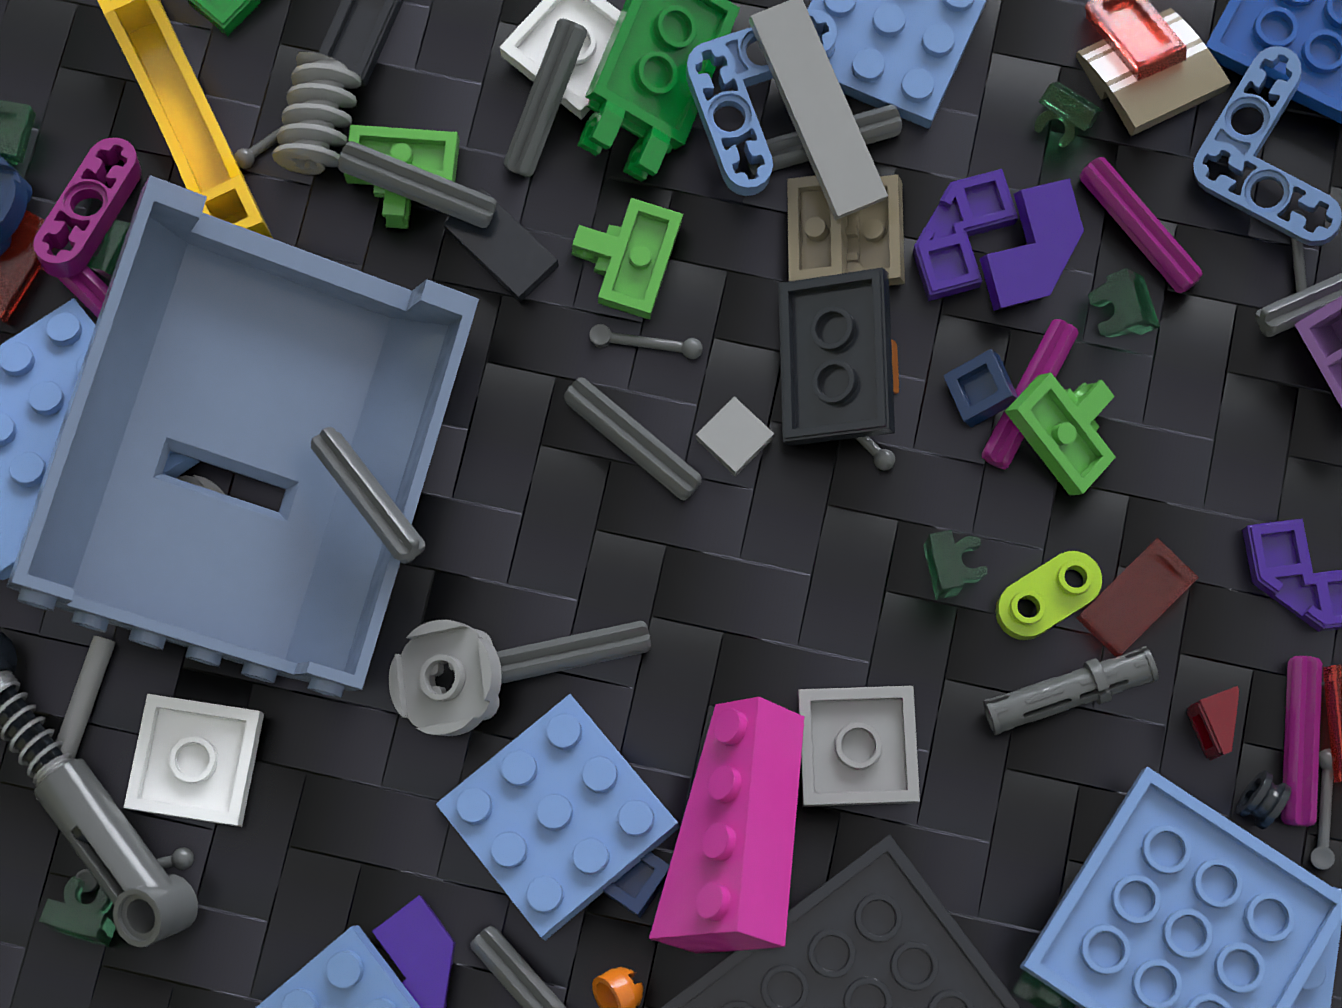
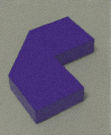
M1002 169L950 182L928 224L924 227L916 241L912 252L928 301L980 288L982 278L968 237L1016 224L1018 215Z
M1070 178L1022 189L1014 193L1027 245L987 254L979 258L994 311L1039 300L1051 295L1084 232Z
M1303 518L1247 525L1242 531L1252 584L1318 632L1342 629V570L1313 573Z
M419 895L372 932L406 979L402 984L421 1008H446L456 942L424 898Z

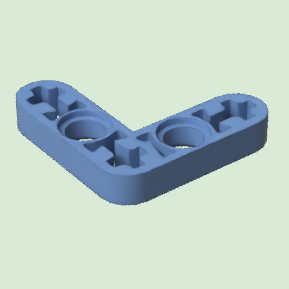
M807 9L817 34L823 32L821 43L827 57H829L833 51L838 33L836 23L823 10ZM751 27L696 46L689 54L686 66L687 83L723 180L730 190L743 196L755 195L763 191L769 183L773 168L771 153L746 87L773 79L768 65L754 64L746 54L748 46L757 41ZM710 59L713 66H723L720 69L718 78L722 92L713 96L714 86L708 73L698 74L702 69V62L704 60ZM726 106L735 107L744 116V124L736 131L728 132L720 129L714 122L713 117L718 109ZM749 137L752 140L746 141L744 146L747 160L750 164H760L757 168L755 179L750 180L745 172L735 173L740 161L736 145L744 142ZM732 146L728 150L724 149V147Z
M1269 47L1261 51L1254 58L1199 149L1193 163L1194 176L1199 187L1212 196L1303 244L1321 246L1332 241L1341 227L1342 211L1338 202L1330 195L1256 157L1301 81V62L1297 54L1286 47ZM1280 61L1286 63V75L1290 79L1287 82L1278 79L1274 83L1268 95L1269 100L1277 101L1274 107H1271L1262 97L1249 94L1247 91L1249 88H1253L1259 95L1266 84L1264 66L1274 68ZM1245 107L1257 109L1264 118L1262 127L1251 135L1239 134L1231 125L1233 115ZM1222 156L1228 157L1229 169L1241 177L1244 175L1245 167H1250L1254 170L1245 179L1241 195L1238 196L1232 193L1237 187V183L1226 175H1220L1216 181L1208 179L1210 174L1209 168L1205 165L1208 160L1218 162ZM1270 179L1276 181L1284 191L1282 200L1271 208L1257 206L1250 196L1252 188L1262 180ZM1297 192L1303 195L1298 200V207L1314 213L1319 206L1327 209L1326 220L1331 225L1328 229L1318 226L1312 233L1305 230L1306 219L1304 216L1294 211L1291 212L1289 221L1279 217L1288 210L1293 193Z

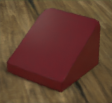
M1238 686L1201 699L1187 707L1188 710L1186 712L1204 754L1210 761L1232 752L1239 699Z

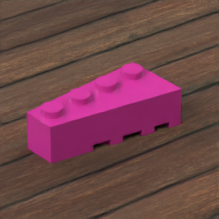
M761 697L715 705L649 939L696 954L785 947L804 716Z

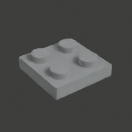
M913 686L798 689V714L805 717L801 753L803 807L909 804L920 802Z

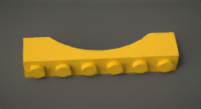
M97 0L153 112L186 189L207 196L202 212L273 239L160 0Z

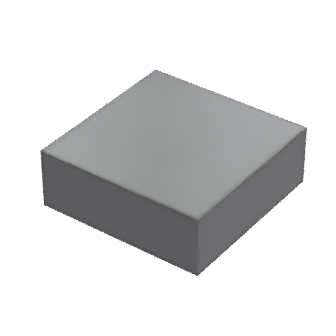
M735 396L696 434V440L735 477L774 439V433Z

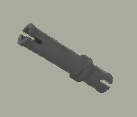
M1147 646L1101 662L1094 658L1084 662V668L1072 671L1071 673L1038 682L1005 695L983 700L984 711L991 730L994 732V735H997L1014 727L1067 711L1082 704L1096 701L1100 705L1111 701V695L1158 681L1157 666L1150 650L1147 649Z

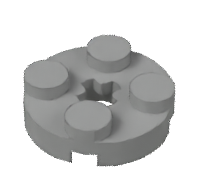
M435 620L420 625L406 637L411 640L405 645L402 654H395L390 665L389 690L395 709L403 718H408L414 726L418 727L416 729L431 735L457 736L471 731L482 720L490 719L497 712L499 707L498 694L502 679L501 665L492 640L487 633L474 629L464 623L451 620ZM446 663L449 664L450 670L455 672L454 683L447 692L445 687L436 686L435 676L443 674V664Z

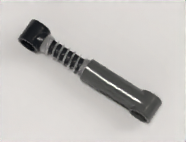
M0 632L1 739L11 741L9 750L12 753H20L18 763L29 765L27 775L34 777L33 783L36 784L34 790L35 797L114 904V924L119 935L133 946L146 947L184 931L193 924L197 917L198 902L192 886L183 877L175 874L168 875L86 762L83 759L73 758L71 753L63 754L60 749L63 742H54L51 738L54 730H45L42 726L45 717L36 718L34 715L36 705H27L25 700L28 694L25 692L18 693L20 683L14 676L17 665L16 649L11 639L3 632Z

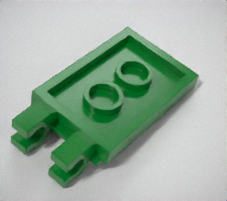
M626 0L585 95V98L589 99L586 107L593 110L594 113L587 121L577 146L597 156L602 148L606 150L611 148L619 128L622 127L639 137V140L631 149L623 172L640 182L644 181L648 174L651 176L657 174L665 154H669L672 148L676 150L685 145L698 113L686 79V66L689 54L696 46L704 42L730 34L740 7L728 0ZM710 59L704 60L702 62V69L698 74L708 73L712 79L716 66L711 64Z

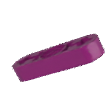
M107 138L97 142L90 149L36 234L34 250L42 268L49 275L67 278L80 273L86 267L140 180L141 166L134 147L128 141L121 138ZM119 160H122L124 162L123 167L116 165L119 162ZM106 164L113 166L108 174L105 169ZM96 198L103 202L101 209L93 215L80 216L74 213L76 205L84 199ZM67 225L73 229L71 233L69 232ZM70 242L71 251L60 250L56 256L53 255V248L63 249Z

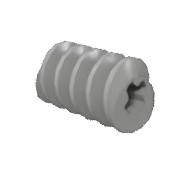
M299 52L296 56L298 66L291 75L294 86L289 89L286 96L289 106L284 109L281 116L285 126H282L277 133V141L280 146L276 147L273 151L272 157L278 165L289 171L317 175L321 174L325 167H338L340 155L330 150V147H344L348 139L343 133L334 128H348L352 124L351 116L339 110V108L346 109L356 106V96L344 89H357L361 86V78L355 72L348 70L343 63L330 56L315 52Z

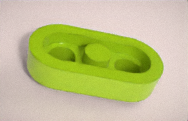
M1067 551L1049 560L1011 584L1001 594L995 610L999 626L1006 634L1019 640L1034 639L1086 607L1096 598L1102 586V574L1098 564L1087 554L1078 551ZM1068 570L1078 571L1083 577V585L1078 588L1068 585L1065 581V572ZM1022 599L1032 601L1037 609L1036 615L1030 618L1021 615L1017 608L1018 601Z

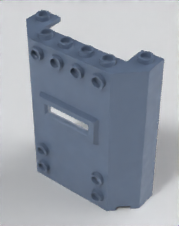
M150 175L141 190L7 587L20 592L17 599L19 602L49 611H54V608L57 607L72 612L74 614L71 623L91 630L106 632L108 624L131 630L128 640L144 646L163 650L165 641L187 647L185 657L200 663L219 667L223 658L243 664L241 674L268 683H275L276 676L279 675L309 682L307 689L335 698H342L344 690L355 691L362 690L400 561L395 559L313 452L311 440L326 427H332L337 432H340L412 525L479 299L428 279L414 290H409L205 214L202 211L207 196ZM172 451L285 489L279 511L276 512L162 474L169 452Z

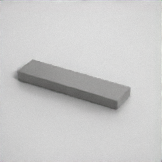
M788 0L751 15L749 19L750 26L834 219H840L885 200L888 194L803 0Z

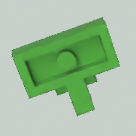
M350 125L348 141L356 142L455 182L460 144L458 132ZM344 173L347 183L373 185ZM374 185V196L384 197L382 215L386 218V227L408 229L411 199Z
M631 198L622 227L609 225L607 232L604 233L581 225L578 226L572 244V255L595 263L594 272L605 276L598 296V304L650 320L682 223V213Z
M1052 373L1041 374L1005 410L1008 417L1070 496L1084 494L1116 458L1096 432L1099 426L1094 419L1115 397L1103 380H1098L1096 383L1091 384L1082 383L1073 392L1071 389L1064 390Z

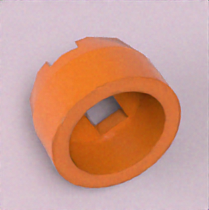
M618 967L596 977L592 982V990L600 1008H637L643 998L644 986L642 983L634 984L632 978L635 976V972L631 969Z

